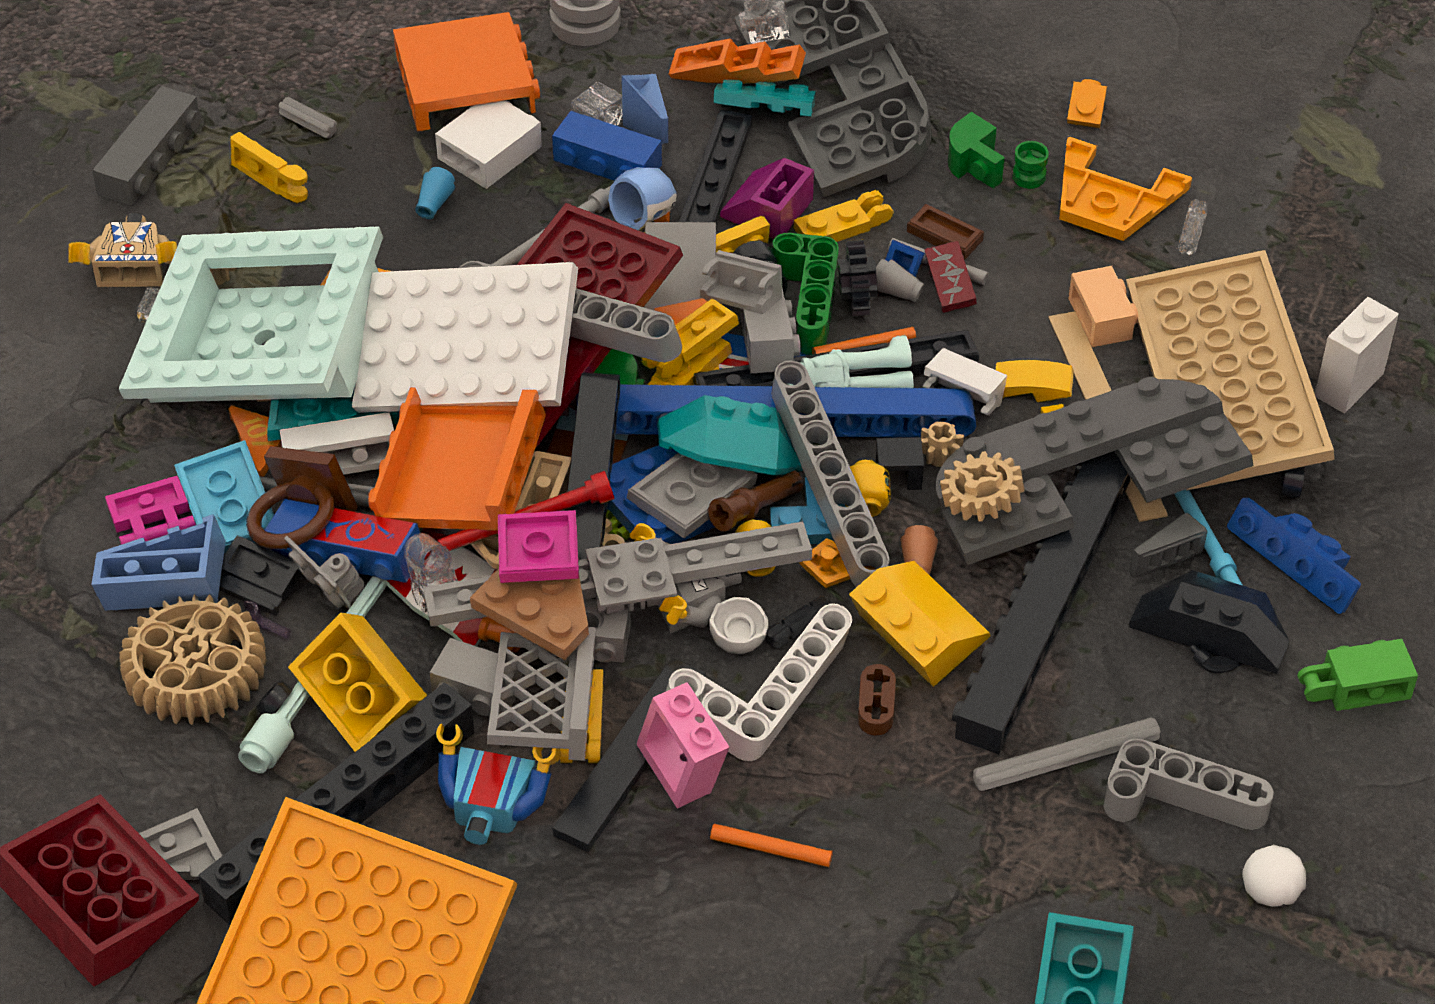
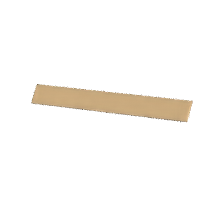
M1076 311L1049 316L1048 318L1069 365H1072L1073 374L1084 399L1086 400L1111 391ZM1131 480L1126 493L1139 522L1168 517L1161 498L1146 503L1133 480Z

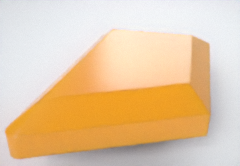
M828 538L812 549V560L799 562L825 588L850 579L835 542ZM863 566V567H865L866 569H869V570H875V569H876V568H874V567H872V566Z

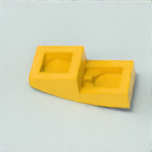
M1016 360L996 363V371L1007 375L1003 398L1033 393L1036 402L1072 397L1074 373L1072 365L1040 360Z

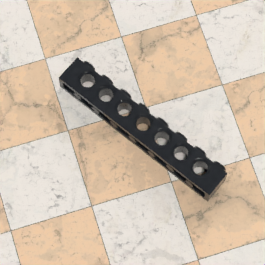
M444 682L295 800L361 824L439 762V753L443 752V744L437 739L436 731L440 724L444 726L443 739L445 741H451L455 738L456 724L462 730V740L455 748L475 733L472 704ZM278 813L198 875L204 903L229 925H231Z

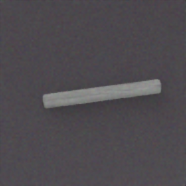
M1151 717L978 767L973 771L974 783L979 791H985L1118 752L1123 743L1129 739L1138 738L1150 742L1156 741L1160 738V727L1156 719Z

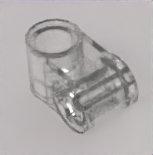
M419 533L412 536L406 542L404 557L411 579L413 597L422 612L426 613L427 607L423 587L456 582L458 579L455 575L450 551L428 534ZM431 551L430 556L424 560L427 553Z

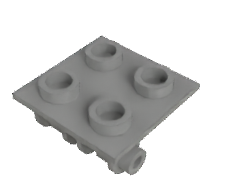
M286 536L284 539L292 549L288 555L299 567V571L313 585L316 583L324 591L325 597L337 609L344 605L349 610L352 606L351 603L364 589V581L348 557L341 553L334 554L319 567Z
M662 538L585 549L597 594L595 601L598 612L605 611V614L609 615L611 612L625 610V604H627L629 611H633L634 603L637 602L640 609H645V601L647 607L661 605L664 598L677 596V590Z

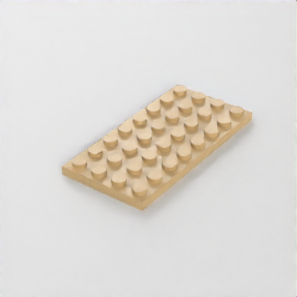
M1265 250L1126 279L1131 303L1135 304L1138 311L1137 324L1153 377L1157 379L1183 380L1207 387L1208 390L1212 391L1222 401L1225 416L1252 454L1254 466L1188 488L1186 491L1334 460V449Z

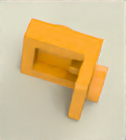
M1084 79L1081 82L1074 81L1067 123L1100 128L1107 86H1102L1100 82L1091 79Z

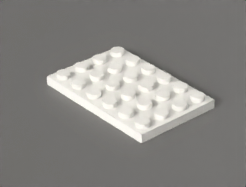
M573 262L372 272L352 408L358 413L400 411V406L406 401L410 387L416 388L421 399V406H517L522 389L537 390L539 395L538 401L542 406H561L578 267Z

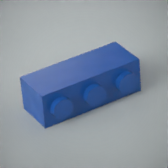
M570 111L552 135L554 161L614 181L625 171L636 167L660 169L662 166V140L577 112Z

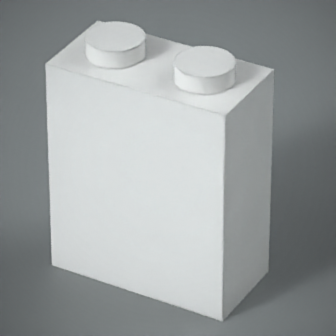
M507 100L473 105L435 133L437 158L486 189L542 147L541 122L534 116L528 115L513 106Z
M1367 297L1328 336L1315 391L1316 398L1344 414L1384 374L1399 313Z

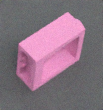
M688 682L653 697L636 744L677 809L712 792L730 748ZM701 717L704 722L699 723L695 718Z

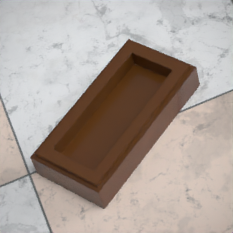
M925 204L907 223L908 233L935 246L958 241L964 260L983 241L984 231L928 204Z

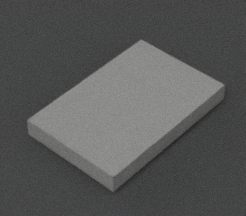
M645 222L646 234L680 246L683 257L644 308L654 310L657 307L701 299L700 289L709 281L711 276L702 274V270L716 256V222Z
M677 453L628 489L627 499L685 538L710 519L708 507L712 500L719 497H730L731 493L738 488H751L756 484L757 474L753 471L702 463Z

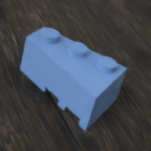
M214 514L203 517V523L180 530L179 526L167 529V535L145 541L143 537L96 553L91 585L104 610L163 607L162 603L164 600L169 605L177 603L178 596L185 602L192 601L194 594L199 601H205L210 594L214 603H217L226 540Z

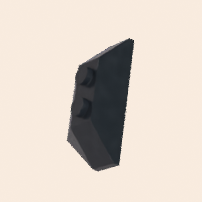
M1194 570L1142 595L1129 622V628L1189 647L1195 644L1200 650L1205 648L1208 653L1223 656L1275 674L1279 671L1290 643L1265 592Z

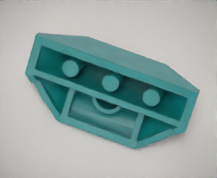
M704 395L658 420L659 446L666 449L673 448L681 455L699 462L770 475L786 474L794 470L797 472L803 471L779 412L776 408L769 407L763 403L751 404L734 401L724 396L712 397Z

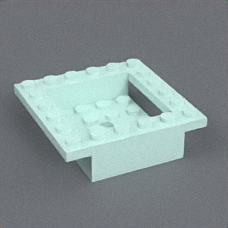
M380 227L182 235L119 386L123 399H149L150 403L352 397L358 377L372 272H379L375 259L383 239ZM332 264L325 285L219 289L210 269Z

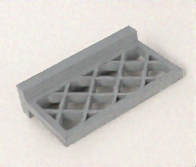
M588 627L589 635L566 660L562 658L557 659L546 649L517 633L501 632L487 744L569 749V760L585 761L595 658L596 627ZM508 647L526 648L528 651L517 656ZM539 658L547 664L535 670L528 663ZM515 670H519L525 675L515 682L506 676ZM558 672L565 679L554 684L546 677ZM536 683L544 690L533 696L525 689ZM513 695L523 701L512 708L503 702ZM554 697L562 705L551 710L543 703ZM531 709L541 715L531 722L522 716V714ZM510 721L519 727L514 731L497 730V728ZM553 724L562 731V734L544 733L540 729Z

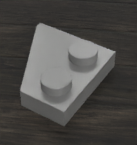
M198 808L139 833L184 880H199L198 875L222 857Z

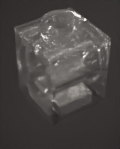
M744 0L745 11L739 12L742 32L748 31L751 44L790 37L788 14L784 0Z
M597 81L571 101V111L617 126L623 121L622 95Z

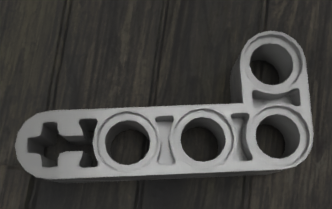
M1135 738L1124 742L1119 750L1108 777L1103 807L1105 813L1113 820L1120 822L1131 821L1138 815L1144 798L1147 796L1244 829L1254 830L1261 828L1267 822L1274 791L1272 786L1260 777L1144 739Z

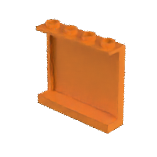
M509 12L393 29L396 58L417 131L430 130L429 112L526 97L531 114L536 113L535 99H540L538 80L534 79L532 62L528 60L525 42H522L519 24L513 25Z
M410 387L406 401L400 406V418L396 429L390 434L386 457L380 462L376 485L369 493V507L374 511L375 516L417 523L418 528L498 530V514L515 513L546 416L543 406L538 401L539 395L537 390L522 389L517 406H421V399L416 388Z

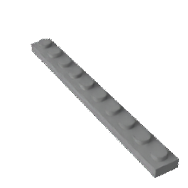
M803 521L664 545L675 584L812 560V548ZM588 559L578 560L583 599L595 598L597 594ZM490 576L423 587L430 626L487 617L471 608L470 597Z

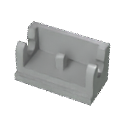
M719 250L716 252V256L702 270V274L711 275L709 281L700 289V297L706 300L714 299L722 304L763 314L782 298V265Z

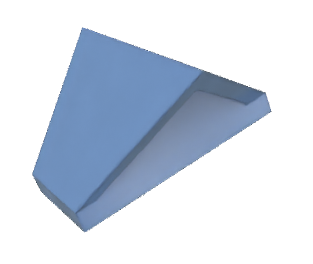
M656 74L622 75L623 126L635 132L662 140V144L668 143V116Z

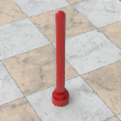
M605 471L590 475L591 479L584 482L585 486L519 509L514 514L561 511L591 500V503L599 501L600 504H603L615 498ZM465 529L438 539L436 549L440 553H446L496 535L498 530Z

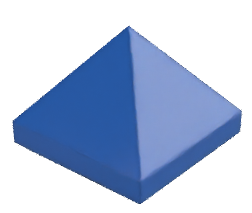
M892 240L885 260H894L916 277L925 253Z

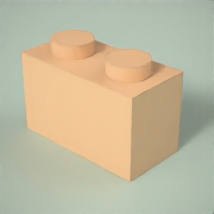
M1108 266L1072 273L1068 298L1074 311H1076L1091 346L1097 347L1132 340L1134 325L1138 323V311L1134 303L1130 304L1126 296L1124 281L1117 278L1113 267Z

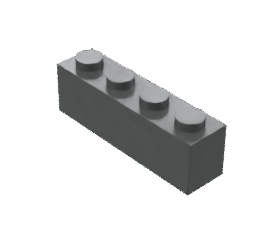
M161 86L92 170L97 195L134 206L138 199L147 193L150 184L158 174L165 170L167 163L174 154L182 149L189 135L198 129L201 122V113L198 108L197 96Z

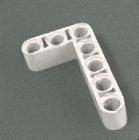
M839 604L823 606L749 703H746L692 669L682 668L676 670L669 679L666 691L688 682L729 745L728 752L744 761L757 760L764 754L842 650L852 624V616L844 606ZM766 706L773 707L776 710L768 709ZM712 713H718V714L722 715L723 717H717V716L713 715ZM701 717L695 718L699 723L704 722ZM745 734H752L756 738H751Z

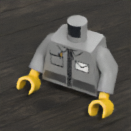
M644 523L637 524L629 534L630 538L635 541L657 538L655 537L654 530ZM663 541V545H669V543ZM741 572L676 583L677 596L664 598L662 604L658 605L670 633L690 625L698 628L706 627L709 624V619L715 605L725 601V587L742 582Z

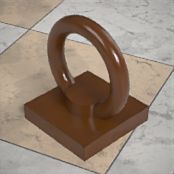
M270 446L264 458L277 486L265 492L255 501L248 513L246 527L249 536L260 546L270 549H287L291 547L284 539L286 536L297 546L311 540L327 526L333 515L334 508L356 512L358 506L335 454ZM283 499L319 505V509L313 519L295 531L273 534L265 531L262 527V519L265 513L274 504Z

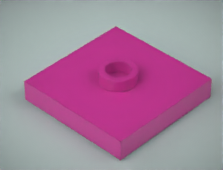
M576 510L498 514L500 583L579 579Z

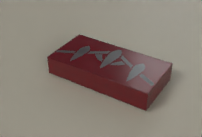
M955 241L924 249L942 313L977 305L976 295L959 242Z

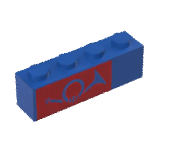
M284 499L265 528V531L273 534L295 531L313 519L319 509V505ZM334 508L333 515L327 526L317 536L298 545L319 567L332 555L341 553L348 557L359 574L405 583L426 551L417 523ZM291 548L271 549L291 559L288 555L292 551Z

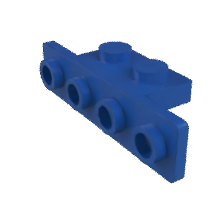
M1249 497L1241 499L1227 524V528L1338 614L1344 613L1359 590L1361 583L1344 570L1351 556L1341 550L1340 543L1332 537L1320 534L1312 528V522L1300 514L1294 513L1274 517Z

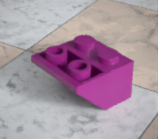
M782 158L753 171L720 211V217L740 225L759 216H764L770 224V238L774 239L779 234L787 233L794 224V219L799 218L813 200L814 169Z

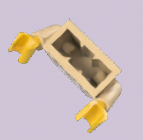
M130 213L127 215L125 222H110L107 224L102 235L98 236L91 244L84 242L69 243L68 263L79 262L83 265H92L97 287L161 286L164 280L162 263L171 264L177 249V243L169 241L165 235L158 234L157 225L153 222H146V218L142 214Z

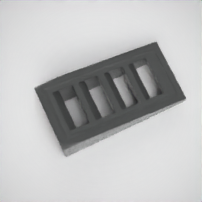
M1182 514L1134 549L1130 575L1138 578L1198 555L1204 550L1207 529L1190 514Z

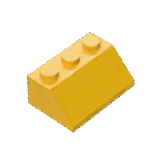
M915 561L878 568L849 593L859 615L933 687L991 636L969 612Z
M340 613L288 666L355 752L427 696L368 621L360 615Z

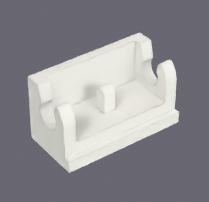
M943 348L925 366L924 375L930 378L923 384V388H934L937 384H941L950 389L966 390L972 395L973 399L986 404L981 409V413L990 415L1002 403L1007 375Z

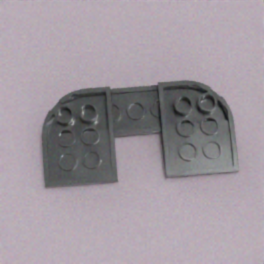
M778 0L734 17L736 27L745 45L765 41L773 50L800 44L806 52L800 76L827 66L845 100L813 112L811 117L802 116L787 122L789 131L807 167L814 169V180L823 198L885 175L889 183L907 175L921 161L928 150L932 135L927 103L913 76H909L890 43L887 29L874 7L868 1ZM789 80L777 81V82H770V83H774V84H776V85H779V84L784 83V82H787V81H789Z
M1146 377L1138 383L1130 384L1083 401H1076L1069 406L1039 414L1034 418L980 437L967 439L963 446L951 454L940 468L936 479V492L944 522L966 564L969 565L1075 528L1073 517L1049 477V473L1115 451L1142 497L1148 503L1254 466L1252 454L1225 416L1222 401L1212 391L1208 390L1207 387L1183 380ZM986 451L987 456L990 458L997 452L1001 453L1002 461L1010 457L1013 458L1014 466H1020L1025 490L1020 493V503L1010 502L1012 511L1006 512L1001 509L998 511V518L994 519L990 514H987L983 521H978L977 515H972L968 520H963L962 512L953 515L951 514L950 506L945 507L940 481L945 479V470H955L954 461L957 460L965 463L967 462L968 454H971L976 459L980 458L981 453Z

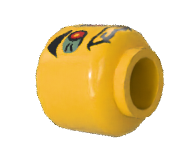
M872 460L857 461L854 465L850 466V469L870 514L874 517L879 515L890 503V476L883 466L876 464Z

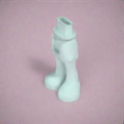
M906 335L893 337L887 348L865 352H842L840 349H833L829 354L810 359L802 358L800 362L806 368L814 387H914L912 371L850 377V370L911 367V349Z

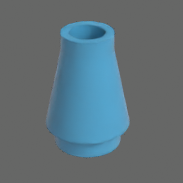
M433 167L423 175L418 204L415 208L419 216L425 219H433L439 208L454 192L455 178L452 173L441 167Z

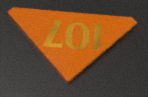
M231 405L229 414L238 432L240 441H246L259 476L264 477L269 470L264 455L270 446L282 447L281 440L268 441L267 428L269 417Z

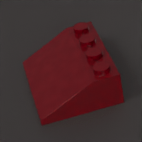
M101 794L0 847V887L93 987L128 968L199 901V895Z

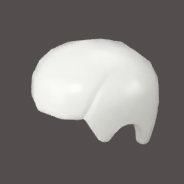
M732 597L715 605L709 619L710 633L716 645L726 652L745 654L756 649L765 639L768 630V618L761 606L749 598Z
M1272 845L1258 849L1249 857L1243 868L1242 876L1246 892L1260 904L1271 907L1293 904L1306 887V870L1300 857L1289 848Z

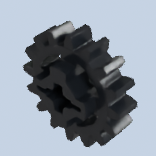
M863 239L845 241V259H838L840 296H842V300H849L851 316L870 315V297H877L876 263L873 260V256L867 257Z

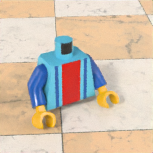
M443 724L438 726L436 736L439 742L443 744V752L439 753L438 785L446 806L454 809L455 821L459 825L466 826L464 837L467 841L482 845L487 843L490 831L512 832L518 821L525 820L543 805L552 774L548 771L549 766L559 761L561 757L560 748H552L551 755L543 759V747H533V756L538 761L536 768L535 760L464 747L460 748L459 753H455V746L462 740V730L456 724L455 738L451 741H445L443 739L444 726Z

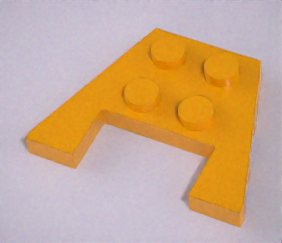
M1068 137L1059 220L1124 241L1185 194L1191 187L1192 177L1163 168L1153 187L1147 189L1088 169L1096 156L1097 146Z

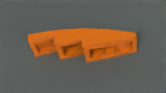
M730 38L676 49L668 75L673 79L705 83H723V80L728 79L740 80L742 84L799 79L806 52L800 44L771 50L765 41L737 47Z

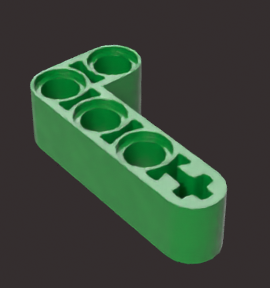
M797 233L779 234L773 240L772 251L778 265H782V272L786 280L802 281L796 313V335L799 334L800 352L812 355V347L826 345L828 340L838 272L839 246L836 240L826 236Z

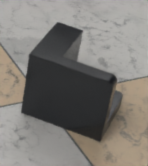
M921 437L877 438L875 463L883 466L887 471H905L907 490H922L924 460Z

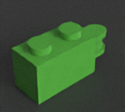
M1403 639L1390 641L1378 640L1371 644L1352 647L1340 646L1327 650L1324 664L1307 666L1298 672L1297 677L1299 682L1306 686L1304 695L1308 701L1316 702L1332 699L1336 711L1409 700L1412 698L1418 674Z

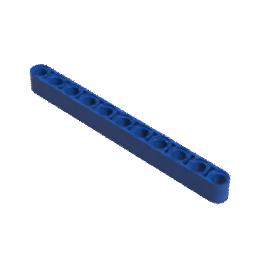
M620 384L616 434H658L657 423L659 418L704 395L712 397L724 396L734 401L751 404L763 403L769 407L776 408L771 394L772 386ZM815 387L836 437H921V429H929L937 421L955 425L956 435L961 434L964 437L970 435L976 429L972 395L963 389ZM578 392V394L576 395V414H577V406H578L579 392Z

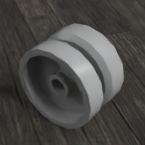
M549 0L552 32L560 40L578 46L598 45L610 40L620 27V0Z

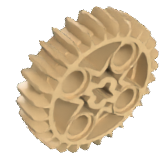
M194 594L192 601L184 602L178 596L177 603L169 605L164 600L162 603L163 609L157 611L150 607L149 618L139 616L137 618L138 627L131 626L128 628L129 638L122 640L123 650L119 652L122 679L129 696H133L136 706L144 705L147 715L157 711L160 721H163L168 715H172L175 724H178L182 717H187L191 725L195 717L203 716L207 723L210 720V715L218 713L224 718V709L230 707L237 711L239 708L238 699L249 701V690H258V679L264 678V666L267 661L266 648L258 623L252 621L249 612H242L238 603L229 607L226 598H222L218 603H214L210 594L205 601H199ZM237 640L241 644L242 649L231 645L232 641ZM144 668L155 672L153 678L146 676Z

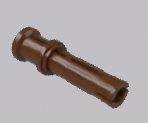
M794 470L752 489L738 488L731 493L730 497H719L710 502L708 507L710 521L718 530L728 531L733 529L739 521L746 522L754 519L760 509L792 494L799 493L803 489V483L792 486V484L803 479Z

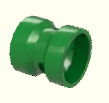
M1025 141L1016 147L1012 179L1018 186L1034 189L1040 187L1046 181L1047 168L1045 166L1048 163L1049 151L1045 145L1037 141Z

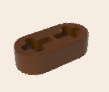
M870 665L862 671L860 678L858 725L862 731L869 735H883L893 725L896 677L892 669L886 665ZM874 681H882L881 692H873ZM872 707H880V719L872 718Z

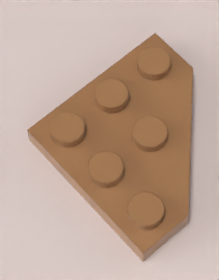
M498 568L470 597L471 608L563 660H566L589 635L580 577L579 579L500 583Z

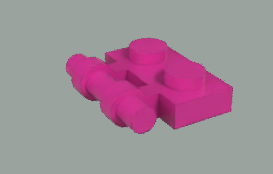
M178 475L105 496L107 508L116 532L132 529L133 532L119 536L121 545L143 537L145 541L167 535V529L179 526L180 530L196 525L193 515L181 519L177 517L179 514L190 511ZM162 519L166 522L147 529L144 527L145 524Z

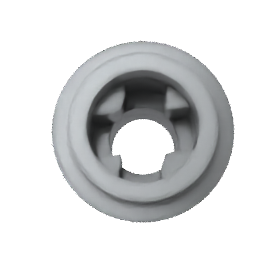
M881 259L876 266L877 289L879 292L913 302L918 300L925 286L924 283L892 259L890 261Z

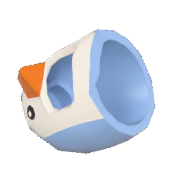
M636 167L625 171L610 186L608 201L610 210L618 223L638 231H643L645 229V222H670V210L676 202L677 192L670 178L659 168Z

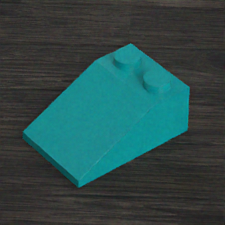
M1049 912L1035 1004H1123L1134 937V926Z

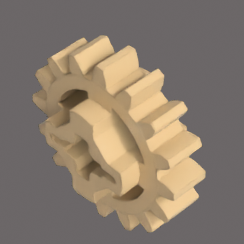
M986 451L982 452L980 458L976 459L971 454H968L967 462L954 461L955 470H945V479L940 481L945 507L950 506L951 514L953 515L962 512L963 520H968L972 515H977L978 521H983L987 514L996 519L998 518L999 510L1012 511L1010 502L1020 503V493L1025 490L1020 466H1014V460L1011 457L1002 461V455L998 452L992 458L987 456Z

